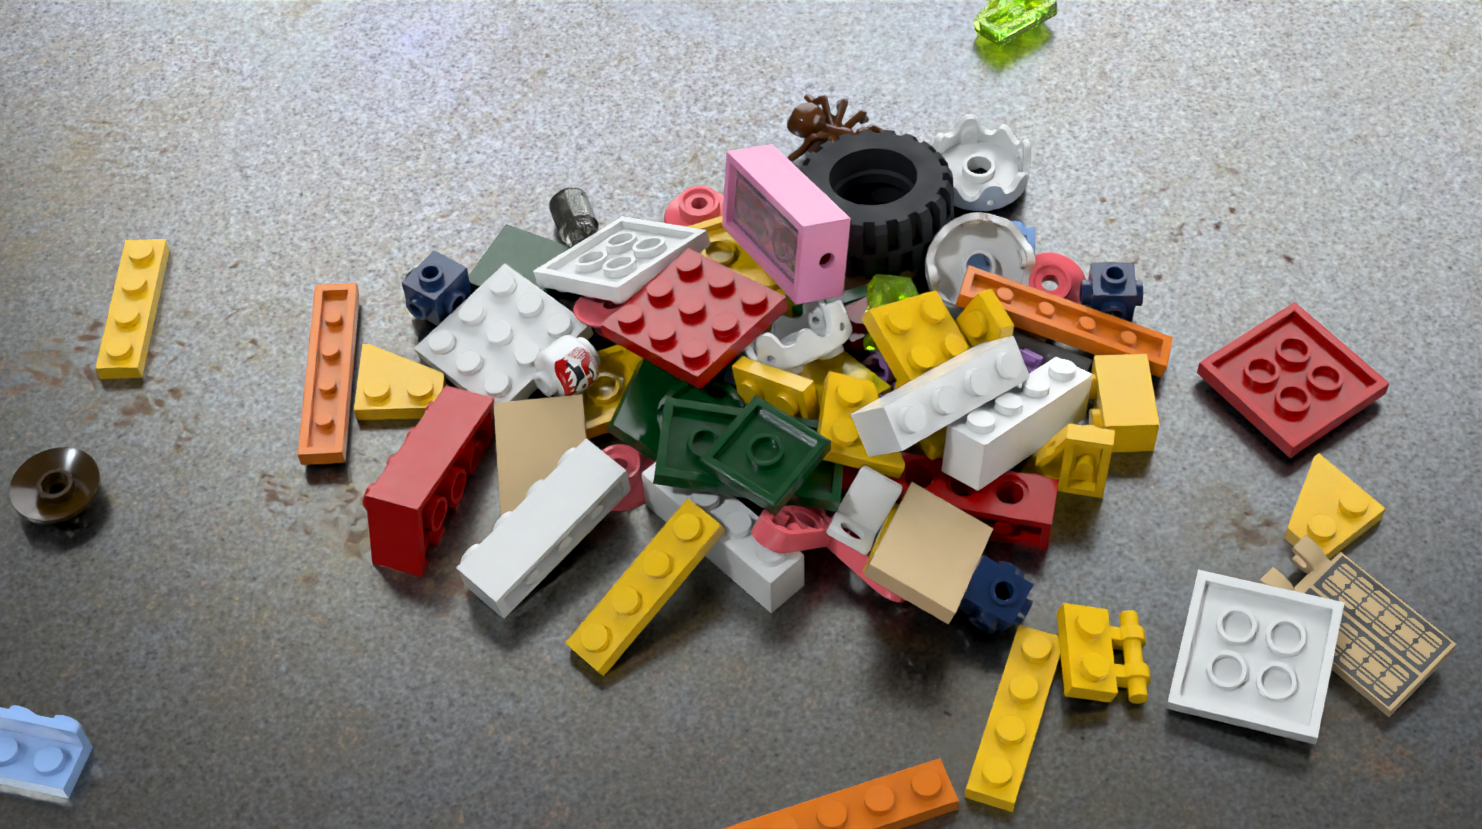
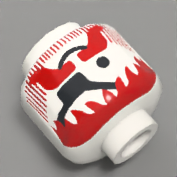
M571 335L562 336L536 355L534 363L537 373L534 375V381L541 392L548 397L551 395L556 397L579 395L596 382L599 375L598 366L601 363L599 355L585 338H575Z

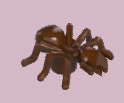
M806 94L804 99L808 103H801L795 107L787 120L788 130L793 135L804 138V143L797 150L789 154L788 160L791 162L795 161L805 154L807 150L810 153H817L820 145L827 141L833 143L837 141L838 136L847 133L850 136L858 135L863 130H872V133H882L883 129L870 124L853 132L851 128L858 122L864 124L869 121V118L866 116L867 112L864 109L856 113L843 125L842 119L848 106V99L843 98L836 102L838 111L836 116L831 114L828 98L825 94L814 98L811 94Z

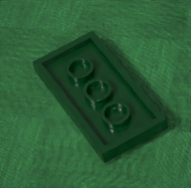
M665 397L653 484L746 498L700 469L699 464L700 458L743 409ZM791 416L817 432L819 420ZM822 460L786 504L837 512L841 502L843 465Z

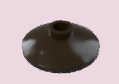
M56 447L44 450L26 460L17 469L9 487L10 501L19 515L32 522L50 524L68 520L85 510L97 496L101 485L100 469L96 461L88 453L80 449Z

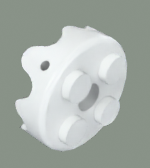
M967 114L961 117L952 131L936 135L933 147L936 152H939L948 162V168L952 171L954 206L971 211H991L1003 208L1021 196L1027 186L1030 172L1031 144L1028 139L1019 141L1011 128L1004 124L995 130L984 129L980 125L978 117L974 114ZM983 168L988 172L983 174H976L971 172L970 170Z
M983 212L968 213L950 221L939 230L928 247L925 259V275L930 291L936 290L941 299L956 304L962 280L967 270V261L974 254H981L988 259L990 273L1029 286L1030 273L1033 272L1035 267L1033 248L1018 227L1006 218Z
M824 300L803 303V314L801 316L792 318L782 314L772 323L771 332L764 333L763 335L760 334L743 350V354L745 357L798 374L804 370L803 365L818 358L819 360L830 359L844 351L842 344L851 336L853 329L841 300L826 304Z

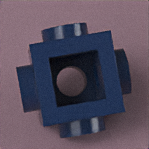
M433 251L417 268H413L402 282L406 307L409 312L417 319H426L437 326L472 294L467 267L436 251Z
M1091 262L1088 280H1081L1080 304L1132 322L1135 306H1142L1143 281L1136 280L1134 263Z
M983 555L976 566L958 608L970 615L969 621L976 627L990 633H994L995 630L1002 633L1012 626L1013 623L1020 626L1026 618L1033 604V601L1028 599L1027 596L1034 584L1024 579V572L1013 564L1005 561L996 563Z

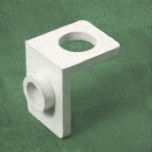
M862 466L842 499L838 511L834 513L826 533L859 553L868 555L878 530L901 494L902 486L872 468ZM842 528L853 531L861 539L850 536Z

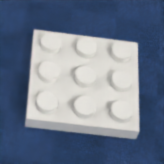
M622 216L533 272L540 287L555 289L561 293L580 294L586 298L609 300L614 304H624L688 248L700 253L711 246L707 230Z
M504 263L414 349L419 358L433 369L443 372L445 378L459 389L493 397L494 403L526 400L538 389L534 381V375L537 373L534 362L536 355L544 348L565 335H571L575 338L583 337L588 340L594 333L591 327L581 323L572 311Z
M1198 570L1167 702V709L1316 745L1345 602Z

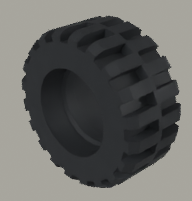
M872 130L860 131V134L853 136L847 133L838 136L837 141L833 143L827 141L820 145L817 153L812 152L799 169L851 218L845 270L846 277L854 278L855 275H861L865 277V280H877V276L888 275V278L901 276L903 271L909 270L914 272L924 265L928 247L934 236L944 225L954 220L952 171L948 168V162L939 152H936L932 145L925 141L919 143L918 139L910 134L905 133L903 136L896 135L895 131L883 130L882 133H872ZM873 202L886 203V204H881V205H861V204L873 203Z

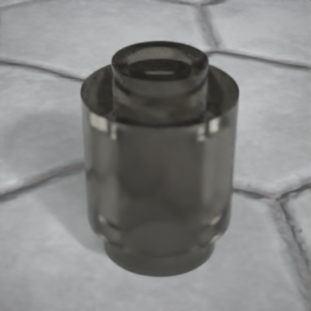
M565 188L551 198L549 202L550 213L561 240L567 243L568 246L573 247L598 231L599 224L585 191L579 188Z

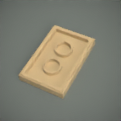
M582 394L494 403L501 516L508 511L513 512L525 500L530 487L540 479L545 480L557 468L560 458L567 450L577 448L587 439Z
M912 482L863 575L949 624L956 614L993 528Z

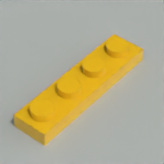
M166 239L125 240L95 368L100 379L143 377L170 252Z
M687 498L565 644L604 676L725 533L726 529Z
M1023 625L1018 626L966 786L965 798L1013 812L1061 657L1059 636Z

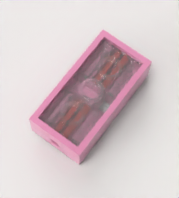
M773 144L727 151L722 227L796 305L843 296L851 218Z

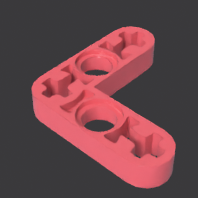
M789 505L784 506L775 516L764 509L752 528L751 533L755 540L765 548L777 553H790L827 547L880 595L894 602L903 603L906 601L904 598L863 575L865 572L863 569L871 550L868 555H863L826 533L835 511ZM842 528L850 536L861 539L853 531Z

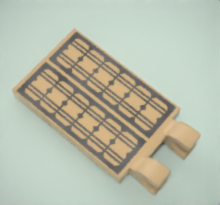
M1305 535L1293 547L1292 551L1296 555L1292 558L1291 562L1307 573V575L1293 588L1289 580L1276 568L1272 567L1260 579V583L1345 602L1331 670L1385 715L1390 717L1455 651L1456 643L1342 552L1330 561L1323 550Z

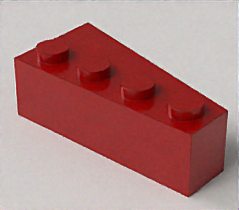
M445 385L435 401L432 400L428 403L424 416L416 427L409 429L405 441L398 452L388 458L384 471L377 481L369 484L364 494L363 507L367 510L373 564L423 577L429 565L428 559H425V552L429 544L439 545L445 533V527L442 524L447 508L457 509L463 497L466 474L474 475L495 434L493 397Z

